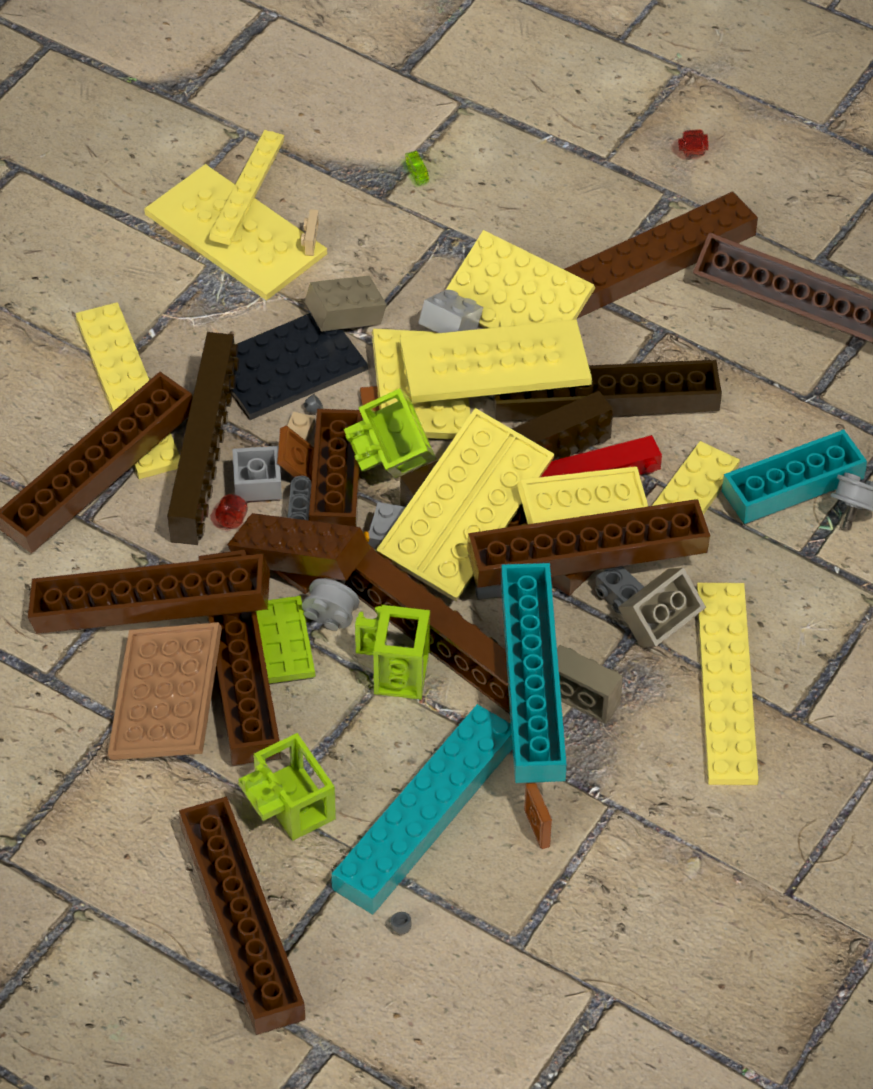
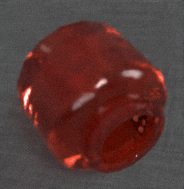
M701 129L684 131L682 138H678L679 151H683L685 157L704 156L705 151L709 150L708 134H704V131Z
M225 495L219 501L216 508V520L226 528L234 529L239 527L247 515V503L238 495Z

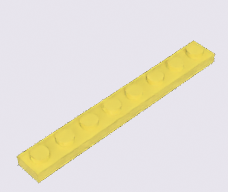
M264 130L210 232V240L227 245L231 244L284 142L283 134Z

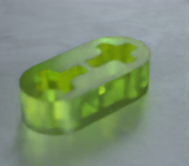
M416 150L405 153L406 165L416 184L419 186L429 183L428 170Z

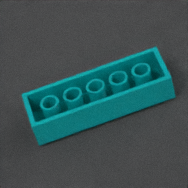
M843 429L724 474L722 493L743 524L837 489L840 481L837 476H844L845 472L861 477L860 480L864 479L867 460Z

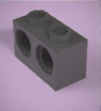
M623 566L607 568L596 576V593L600 598L605 599L616 613L621 614L618 607L644 588Z

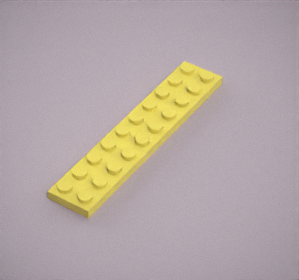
M118 302L75 313L76 320L112 412L149 381ZM171 433L134 464L139 479L178 468L180 455Z
M697 583V592L706 606L698 614L708 785H758L744 583Z

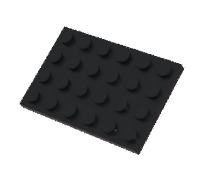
M308 313L237 343L239 369L234 371L236 376L235 388L231 389L230 393H232L247 417L252 420L368 370V363L342 329L321 331L312 314Z

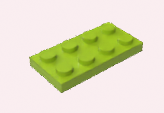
M301 596L268 600V610H259L256 613L269 684L315 677V668Z

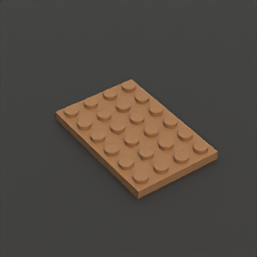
M219 622L129 630L108 749V757L111 760L203 754L222 631Z

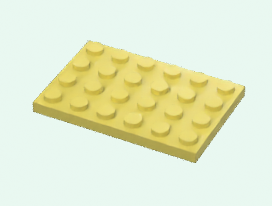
M483 230L446 290L456 291L459 296L476 301V304L482 306L483 310L478 325L487 329L576 320L593 293L595 286Z
M373 329L372 343L378 398L401 388L411 400L400 337L437 334V332ZM468 397L412 403L427 438L454 439L471 415ZM396 398L379 405V409L389 406L398 400Z

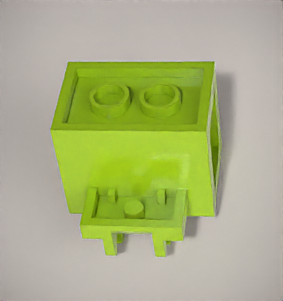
M401 388L358 407L364 420L344 429L346 439L351 443L355 452L354 457L363 472L383 463L385 470L394 478H397L437 459L410 398ZM396 398L398 400L376 412L372 409L391 399Z
M382 605V607H375V612L377 613L375 619L365 618L363 612H359L355 622L356 654L373 655L374 694L422 700L430 654V610ZM390 617L418 620L414 648L387 645Z
M298 733L254 753L255 771L238 779L240 788L261 819L264 821L275 815L292 841L336 820L335 786ZM289 747L290 765L272 773L265 763V759ZM303 755L325 787L318 789L304 769Z

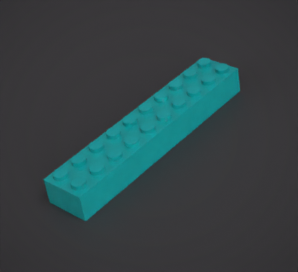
M550 563L502 564L501 592L515 783L563 782L566 780L567 763Z
M477 704L333 871L332 890L374 915L513 749L511 723Z

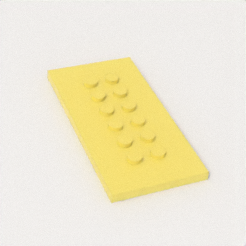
M206 164L144 208L145 215L266 301L327 255V248L317 241L314 256L305 255V246H301V237L304 232L255 198L230 245L210 240V232L235 184Z
M577 320L400 337L412 403L592 385V377Z
M475 408L376 549V552L383 558L389 559L395 566L452 600L457 601L474 576L467 552L468 533L506 528L522 505L517 482L521 479L541 477L553 460L554 453Z

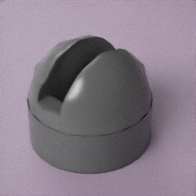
M315 394L309 396L304 402V407L308 413L315 414L317 409H323L321 401Z
M397 912L391 917L392 929L397 934L403 935L411 930L412 921L408 913Z

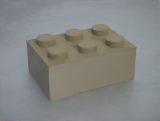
M370 276L310 282L305 303L321 331L380 325L387 306Z
M683 567L667 569L618 608L640 647H656L704 610L706 606Z
M559 645L557 647L561 702L607 724L621 704L623 676L613 669H608L598 664L593 659H588L578 654L571 648Z

